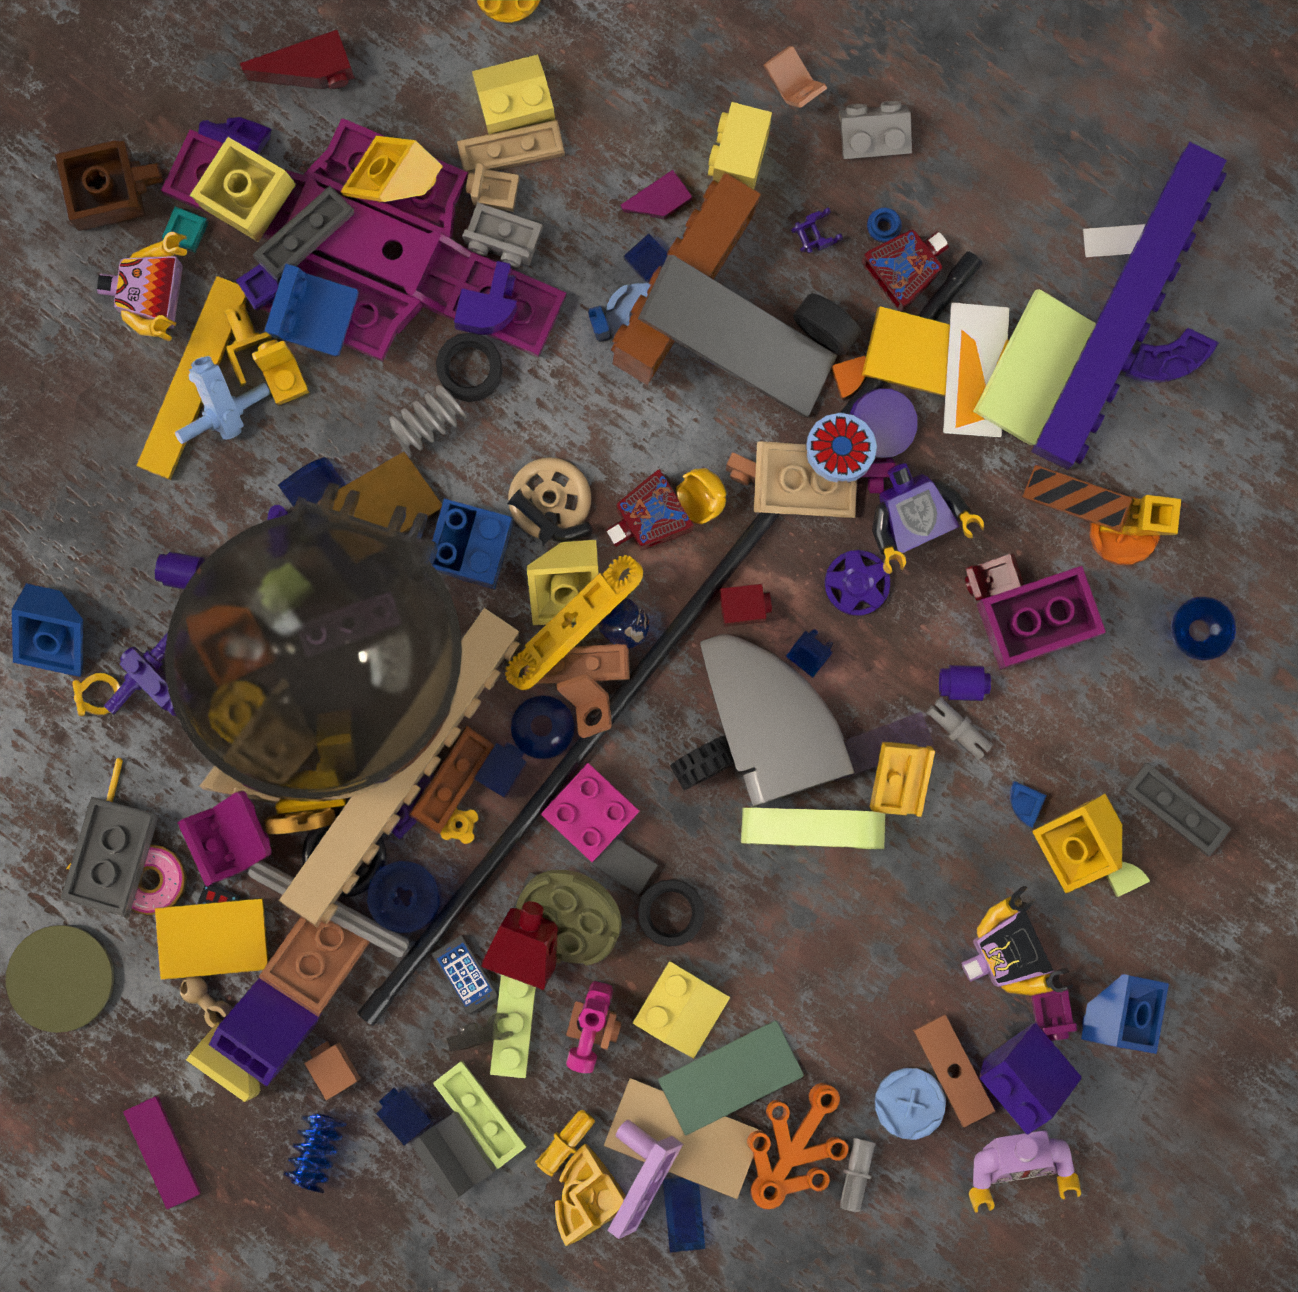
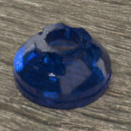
M1196 597L1186 601L1175 612L1170 628L1171 637L1177 649L1185 656L1200 661L1212 660L1226 653L1232 646L1236 635V622L1229 608L1221 601L1211 597ZM1202 621L1208 626L1209 634L1204 641H1196L1190 636L1189 628L1192 622Z
M541 695L527 699L519 705L511 721V733L515 744L523 753L535 759H550L560 755L568 748L574 736V718L570 710L563 702L551 696ZM543 715L551 719L553 726L548 735L537 736L533 733L531 724L537 716Z

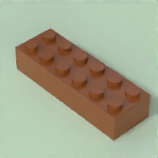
M724 173L719 182L713 180L703 196L705 200L700 208L702 210L694 209L685 225L687 229L683 234V240L677 237L667 255L676 256L714 280L753 219L761 194L727 173ZM661 266L656 269L649 281L651 286L647 291V297L642 294L639 296L631 310L630 324L628 326L625 324L620 326L612 340L614 344L611 348V351L614 352L612 364L647 386L675 343L674 340L638 320L662 269Z

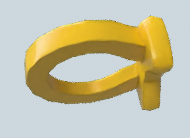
M105 673L90 675L81 683L79 680L72 681L78 716L83 717L85 712L94 715L111 713L105 707L97 708L84 702L82 692L92 683L104 681L112 686L115 694L120 688L119 683L112 676Z

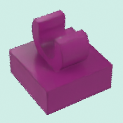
M875 457L867 473L862 476L868 477L869 493L884 492V477H889L888 470L895 466L892 457Z

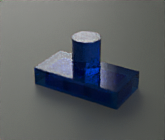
M682 1177L664 1178L663 1190L670 1253L706 1249L699 1184Z

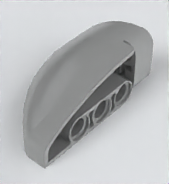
M720 634L700 642L710 684L736 769L738 771H746L755 767L756 770L743 775L753 806L765 804L854 773L843 741L844 737L836 719L812 685L794 668L775 654L734 635Z

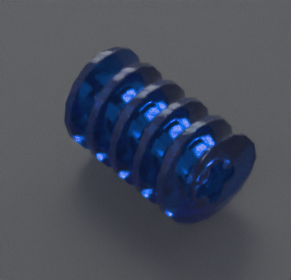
M322 1113L302 1115L301 1119L309 1125V1128L297 1129L296 1133L304 1138L305 1141L304 1143H293L292 1147L300 1153V1156L288 1157L287 1161L296 1168L295 1171H284L283 1175L294 1185L314 1192L325 1193V1190L317 1183L328 1182L329 1176L321 1169L333 1168L334 1162L326 1155L337 1154L338 1148L330 1141L342 1140L343 1134L336 1130L335 1127H345L347 1122Z

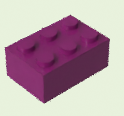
M1082 566L982 599L976 604L1000 670L1106 633Z

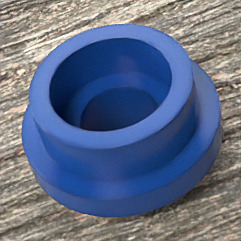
M879 208L873 211L867 221L869 235L874 240L883 243L897 237L902 227L900 216L890 208ZM886 221L889 223L890 229L882 231L878 228V223Z

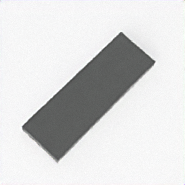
M674 255L667 256L638 317V320L801 417H809L837 357L834 353Z

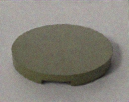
M550 870L538 874L526 884L518 898L517 909L522 910L525 902H537L544 908L542 918L555 922L558 926L556 963L560 964L561 961L568 963H584L586 966L597 963L612 951L620 936L621 915L615 900L601 884L579 872Z
M68 925L45 927L27 936L14 950L6 970L8 998L16 1013L25 1022L37 1029L57 1033L76 1030L92 1022L104 1009L109 998H111L115 978L114 967L105 946L90 933L81 928Z

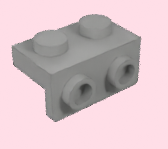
M885 101L881 103V107L867 108L866 104H851L846 107L847 110L838 111L841 122L843 159L912 153L911 112L907 105H901L900 101Z
M477 202L468 230H464L462 237L464 244L468 245V250L476 254L487 256L489 252L501 256L500 260L511 264V266L520 267L521 263L530 266L543 230V224Z

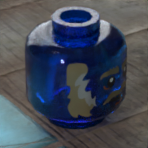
M628 598L622 600L598 624L599 631L613 644L627 645L628 649L642 643L650 627L649 616L646 612Z

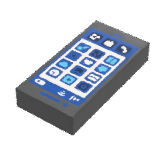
M463 935L431 954L467 1014L472 1013L499 996Z

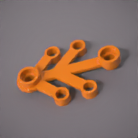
M819 1083L811 1089L809 1101L812 1107L792 1139L790 1138L787 1124L790 1115L788 1106L780 1100H774L768 1104L766 1114L772 1121L780 1158L773 1170H771L767 1151L771 1146L770 1138L762 1131H754L748 1136L747 1145L753 1152L758 1175L751 1185V1197L759 1207L774 1209L783 1203L786 1194L809 1188L815 1191L825 1190L829 1185L830 1179L828 1174L819 1167L810 1169L806 1175L785 1178L794 1166L829 1157L839 1161L847 1156L848 1145L839 1137H831L826 1143L804 1148L824 1115L835 1111L839 1105V1093L830 1084ZM831 1094L832 1100L830 1104L823 1106L821 1104L822 1096ZM777 1106H782V1116L774 1118L772 1115L773 1109ZM757 1137H764V1145L761 1148H754L753 1142ZM835 1143H841L842 1149L838 1154L831 1153V1148ZM822 1174V1182L814 1185L812 1183L814 1175ZM774 1186V1195L768 1198L764 1197L765 1188Z

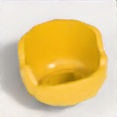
M707 468L693 469L684 474V481L676 487V495L690 520L696 524H704L716 518L725 507L727 495L725 486L719 476Z

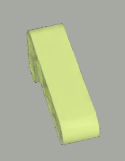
M742 808L741 843L884 849L885 813L850 810Z

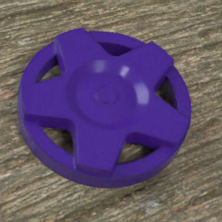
M863 550L848 551L838 556L827 569L824 581L826 595L832 605L839 611L853 616L866 615L878 609L886 600L890 590V575L883 570V562L876 555ZM861 557L868 558L875 564L865 566ZM845 559V569L833 572L837 564ZM884 578V589L881 594L876 585ZM831 587L841 591L840 603L834 597ZM860 601L871 606L862 610H854Z

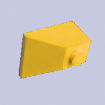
M376 136L340 192L347 197L379 202L425 195L435 184L436 176L443 166L416 140Z
M1106 794L1090 800L1032 831L1065 893L1122 868V823Z

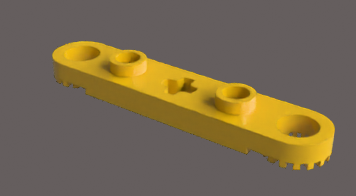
M624 555V557L619 556L618 560L614 559V563H610L609 568L603 574L599 573L525 645L526 648L521 653H518L517 657H512L513 661H509L510 665L506 666L507 672H505V676H507V681L520 690H527L533 687L639 585L643 577L641 564L627 555ZM630 568V574H627L628 578L625 577V581H619L621 573L625 569ZM575 618L576 625L572 627L571 621ZM528 665L530 668L527 669L529 672L526 671L527 675H523V678L519 677L521 669Z

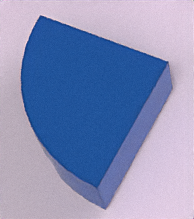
M601 306L590 308L588 315L596 340L601 342L610 339V330Z
M1013 781L1010 789L1012 809L1023 824L1033 828L1047 795Z

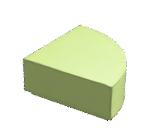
M1122 862L1121 869L1106 875L1116 897L1150 882L1141 869L1127 862Z

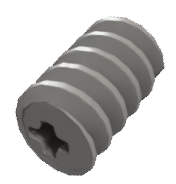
M441 385L436 386L437 398L429 393L424 394L425 406L416 400L412 402L414 414L403 408L401 410L402 422L394 416L389 418L390 430L409 458L412 457L410 445H413L420 451L423 449L422 437L431 443L435 441L432 430L435 429L442 435L446 434L445 421L456 427L457 420L455 415L457 413L467 419L450 392Z

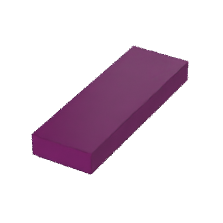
M158 1095L123 1111L166 1209L168 1210L201 1194V1190Z

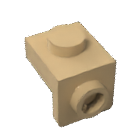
M477 163L475 173L469 172L466 193L471 194L472 203L475 206L478 202L499 210L514 212L520 178L519 175L486 170L484 164Z

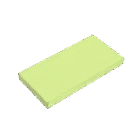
M1040 289L1035 290L973 412L1028 445H1035L1096 323Z

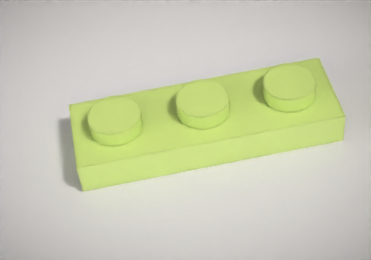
M501 975L490 1075L526 1078L536 987Z
M463 1061L459 1062L433 1083L453 1111L460 1114L483 1151L497 1169L527 1147Z

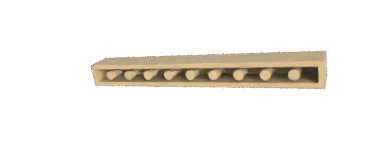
M484 608L279 899L283 905L316 927L321 922L327 924L339 907L335 904V901L342 891L348 894L359 879V876L355 874L363 862L368 865L375 857L380 848L376 843L383 833L389 835L400 820V817L396 815L404 803L409 806L421 789L417 786L424 774L430 776L441 761L437 755L443 746L446 745L450 748L461 732L457 728L464 716L469 719L473 716L481 703L477 698L485 687L488 690L493 687L501 674L497 670L504 659L510 661L520 648L521 644L517 642L519 639V631L487 609Z

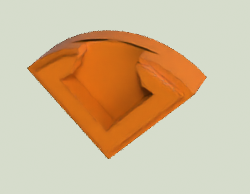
M865 355L832 365L831 369L841 400L852 396L861 386L865 376H862L866 359Z

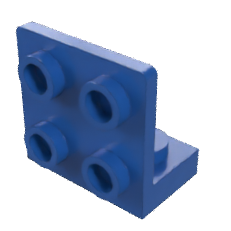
M285 264L265 332L272 337L337 357L340 355L359 292L355 288L306 274L299 267Z

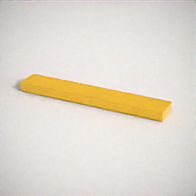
M216 276L136 465L138 468L171 480L187 443L181 444L176 438L175 432L194 422L203 405L195 383L189 380V369L192 368L191 364L193 361L205 356H210L213 363L219 366L226 346L233 334L224 311L233 307L239 319L236 306L245 304L247 300L246 295L238 284Z

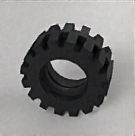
M724 735L684 755L672 763L670 767L682 789L687 790L735 763L727 738Z

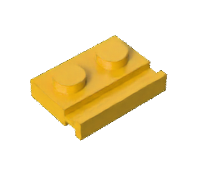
M882 741L869 806L873 812L896 815L915 814L922 817L935 754L932 746L918 747L914 744Z

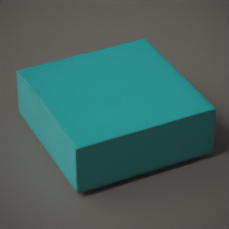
M175 206L162 239L164 240V237L169 232L186 235L187 239L181 240L179 247L196 253L209 222L206 218Z

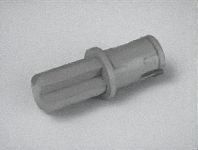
M853 1138L848 1169L843 1170V1173H846L840 1208L851 1212H859L861 1210L867 1179L872 1177L868 1173L876 1143Z

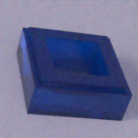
M648 233L623 257L633 270L648 283L659 266L663 267L668 255Z

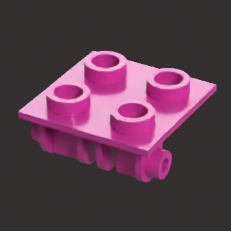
M587 763L541 815L586 858L593 862L640 811L593 766Z

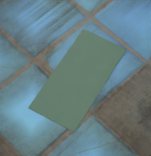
M773 1021L659 1078L658 1081L684 1135H689L802 1078L804 1074L778 1022Z

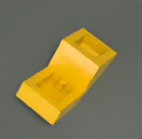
M1145 495L1141 499L1133 498L1135 501L1122 533L1100 526L1101 532L1133 536L1177 535L1181 499Z

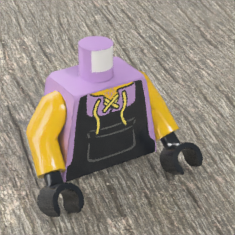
M1022 886L1012 897H1008L989 908L977 927L978 937L973 940L979 955L962 962L963 970L970 982L988 974L993 985L1001 986L1007 993L1032 996L1053 990L1056 992L1066 991L1072 988L1073 984L1062 985L1059 981V975L1070 971L1067 968H1062L1053 972L1054 970L1026 913L1036 902V899L1029 903L1022 901L1020 894L1028 889L1026 886Z

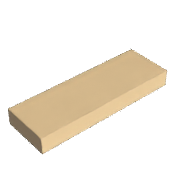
M557 120L457 141L462 168L468 172V175L469 172L475 173L477 163L484 164L486 170L497 171L565 156Z

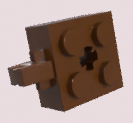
M114 140L55 154L68 218L78 231L146 216L141 194L147 192L146 187L163 182L159 165L154 163L141 166L140 161H133L132 152L125 141ZM105 181L106 183L100 188L98 184Z

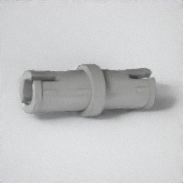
M943 697L938 698L935 701V705L944 714H941L933 705L927 710L926 714L930 715L949 733L947 737L952 741L957 740L977 760H980L985 754L975 743H978L986 752L993 746L992 742H989L970 724L971 719L967 716L963 718L944 701Z

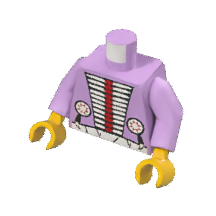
M1047 1131L1031 1132L1028 1135L1025 1133L999 1137L991 1141L974 1158V1187L968 1193L974 1211L977 1213L978 1206L982 1203L987 1204L989 1211L994 1209L995 1204L989 1190L991 1184L1054 1174L1059 1175L1057 1183L1062 1199H1065L1064 1192L1067 1190H1075L1077 1196L1080 1197L1079 1178L1074 1173V1165L1068 1144L1062 1139L1050 1138Z

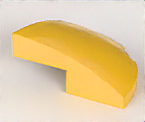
M588 1144L580 1147L570 1158L559 1179L560 1182L565 1184L562 1191V1200L555 1201L557 1226L565 1246L575 1243L615 1218L626 1197L610 1171Z

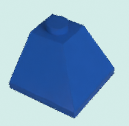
M26 583L12 608L13 663L81 677L83 673V619L61 591Z
M1125 974L1121 975L1087 1004L1086 1014L1082 1021L1083 1031L1081 1039L1157 1054L1169 983Z

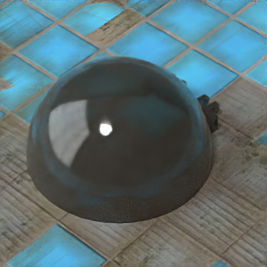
M332 482L327 485L319 505L298 496L292 514L269 519L246 529L232 537L208 557L191 577L177 602L168 629L165 649V674L169 696L182 728L195 747L219 770L240 784L262 794L303 802H325L363 794L385 784L410 767L428 749L445 723L456 698L462 666L461 631L457 612L445 583L433 567L438 549L435 542L421 540L428 515L421 512L418 513L408 535L400 532L402 523L406 518V507L400 505L395 508L387 528L353 517L360 498V492L350 490L347 494L340 512L332 510L339 493V485Z

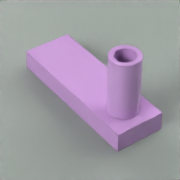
M626 1120L619 1127L616 1137L646 1161L608 1229L618 1239L637 1230L683 1146L673 1136L656 1141L630 1120Z

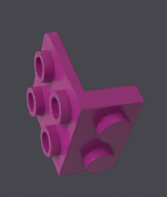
M243 790L235 792L213 808L183 818L177 822L206 887L241 874L249 869L251 865L271 855L269 837L259 823L253 802Z

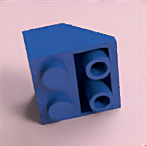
M444 499L425 567L462 581L496 589L514 526L512 517Z

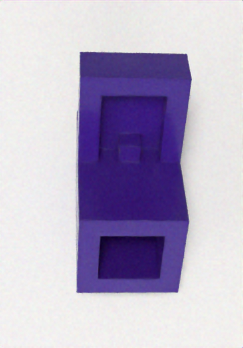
M497 261L489 294L461 289L454 319L456 330L487 335L502 330L512 321L517 310V301L505 298L506 295L512 296L516 276L511 275V264Z

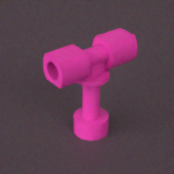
M593 981L588 989L585 1003L578 1017L580 1026L583 1028L578 1047H573L569 1050L566 1062L567 1067L579 1073H592L594 1071L597 1055L592 1051L596 1033L604 1028L607 1023L606 1016L613 996L612 985Z

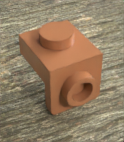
M732 452L726 465V471L731 473L730 478L746 486L750 482L755 484L756 463Z

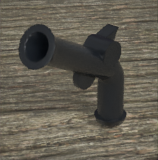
M521 488L507 503L508 505L515 506L540 528L538 537L542 541V546L551 538L558 542H569L582 537L588 538L592 535V526L587 521H582L581 524L568 528H560L556 524V515L553 512L544 514L523 496Z

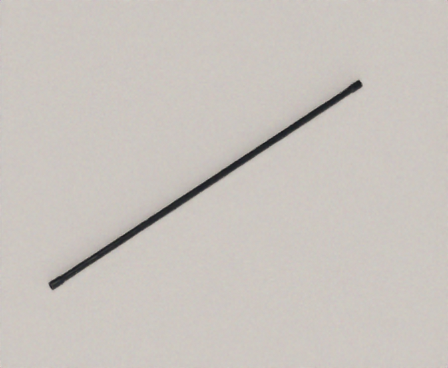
M966 251L950 271L945 282L917 316L935 321L959 290L966 286L982 266V261L972 252ZM868 377L840 413L850 414L853 404L859 398L873 389H881L886 382ZM759 513L632 671L630 680H625L609 700L612 724L780 514ZM600 711L589 726L596 725L601 720L602 711ZM608 730L586 738L580 737L383 984L372 993L357 1014L372 1026L376 1024L392 1004L397 993Z

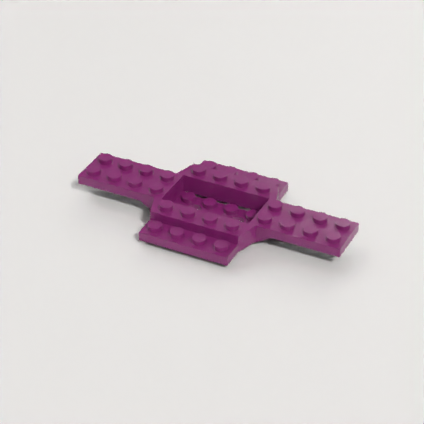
M341 118L328 148L304 174L285 170L296 185L262 237L269 240L329 186L354 209L355 214L321 243L316 250L403 287L407 295L312 253L296 267H299L306 274L358 290L359 295L343 345L383 362L396 333L399 334L422 308L454 321L462 288L489 294L497 262L476 254L452 240L456 212L455 205L468 179V172L436 159L443 167L436 176L435 184L425 195L387 202L344 196L340 192L374 138L383 135ZM190 129L161 189L162 193L212 215L202 209L190 194L224 143L200 135L198 132ZM391 241L398 242L403 247L402 255L395 260H389L383 255L384 246ZM511 269V275L516 276L512 296L506 295L505 298L517 301L516 313L512 321L505 328L496 333L487 334V336L539 358L567 297V293ZM274 300L261 309L270 312Z

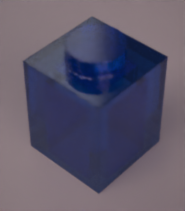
M509 742L504 747L496 743L474 779L506 799L528 764L527 761L522 759L525 752Z
M394 1087L379 1101L382 1108L376 1113L404 1146L434 1120L433 1116L407 1087L400 1092Z

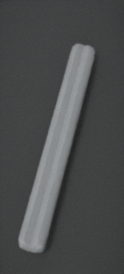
M264 861L251 865L248 871L251 878L282 895L294 880V877ZM335 901V904L339 907L330 921L397 957L404 955L409 946L407 938Z

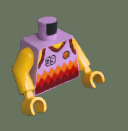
M169 232L163 241L132 253L130 258L121 259L118 276L100 274L98 277V294L115 296V309L121 314L122 320L139 335L160 337L166 341H171L172 339L170 335L166 334L167 328L174 329V326H176L175 317L183 269L181 262L177 257H173V255L185 256L187 254V249L179 247L180 241L187 239L186 235Z

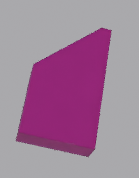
M671 170L620 206L625 213L633 212L650 215L653 218L665 219L692 201V196L674 170Z

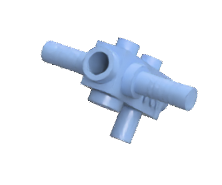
M205 356L196 359L191 364L192 368L189 369V380L195 383L204 404L203 416L175 432L176 438L183 444L208 429L218 431L222 439H231L238 436L242 431L241 428L244 427L240 418L243 410L269 396V388L265 383H262L238 397L231 396L220 367L213 363L211 357Z

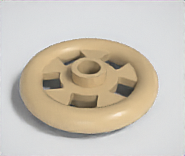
M547 457L528 463L515 475L509 488L508 501L521 488L523 496L528 500L532 499L533 504L544 514L553 512L555 515H560L561 524H558L560 528L581 524L582 521L586 520L590 511L591 490L586 477L575 465L563 459ZM556 472L569 478L565 487L552 481ZM538 474L544 482L540 483L532 491L526 484L533 476ZM547 492H553L556 495V500L551 504L543 500V496ZM568 494L578 498L575 510L565 509ZM509 505L511 515L517 525L526 533L539 538L540 528L515 506Z

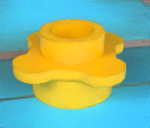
M456 808L441 831V837L445 840H450L451 838L459 839L463 844L471 843L474 840L473 829L474 823L478 821V814L471 809L461 811ZM458 821L462 822L461 828L456 827Z

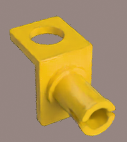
M245 304L236 306L240 321L233 307L224 311L236 339L233 342L234 344L226 346V351L240 387L246 386V381L235 353L272 339V336L266 332L261 334L255 332Z

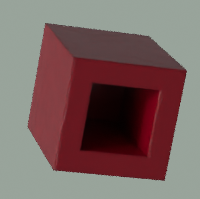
M762 584L720 588L723 627L763 623L766 621V613H772L770 592H763Z

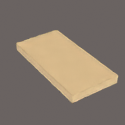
M630 1078L605 1140L604 1147L639 1161H646L616 1137L619 1127L626 1120L632 1121L656 1141L673 1136L683 1146L669 1169V1173L731 1198L738 1199L753 1159V1152L747 1145V1139L752 1132L761 1130L724 1116L689 1135H684L664 1092ZM757 1137L754 1140V1148H757L760 1137Z

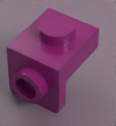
M1053 990L1031 996L1035 1022L1051 1041L1068 1039V1032L1077 1031V1025L1073 1022L1068 990L1063 992Z

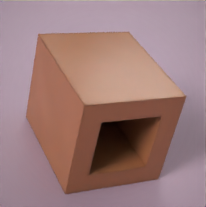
M326 1041L310 1051L312 1059L304 1063L326 1100L361 1079L340 1042L331 1047L329 1042Z

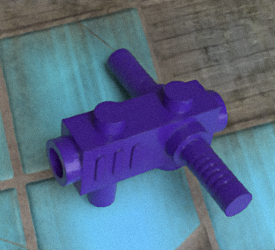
M172 626L151 651L147 650L145 653H142L136 647H131L122 654L120 665L127 674L124 676L125 682L104 705L109 712L116 714L136 689L141 690L142 688L162 709L167 710L172 716L181 714L187 708L188 695L161 668L163 665L162 659L182 638L180 630Z

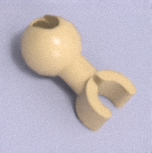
M187 977L183 980L180 986L181 997L188 1003H197L205 1011V1021L211 1028L221 1021L215 1011L225 1017L232 1010L230 1005L224 1001L215 1002L208 994V985L201 977Z

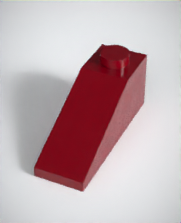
M338 30L240 63L247 81L314 89H339L347 85L349 80L355 78Z

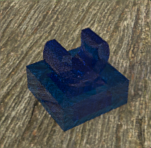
M816 629L810 631V633L805 631L786 655L788 659L812 678L833 653L830 650L833 646L830 640L824 646L815 638L819 632Z

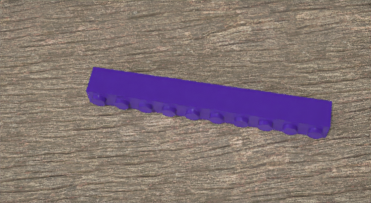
M1189 142L1183 150L1047 422L1031 450L1032 453L1066 470H1069L1074 462L1080 465L1089 449V445L1085 444V441L1090 432L1096 434L1105 415L1100 413L1105 401L1111 404L1119 390L1120 385L1115 383L1120 371L1126 373L1136 354L1130 352L1135 341L1141 343L1151 326L1146 320L1151 310L1157 313L1166 296L1165 293L1161 292L1166 280L1172 283L1181 267V263L1176 261L1181 250L1187 252L1196 237V233L1192 232V229L1197 220L1203 222L1212 203L1207 202L1211 191L1218 192L1227 173L1222 171L1227 161L1226 159L1192 142Z

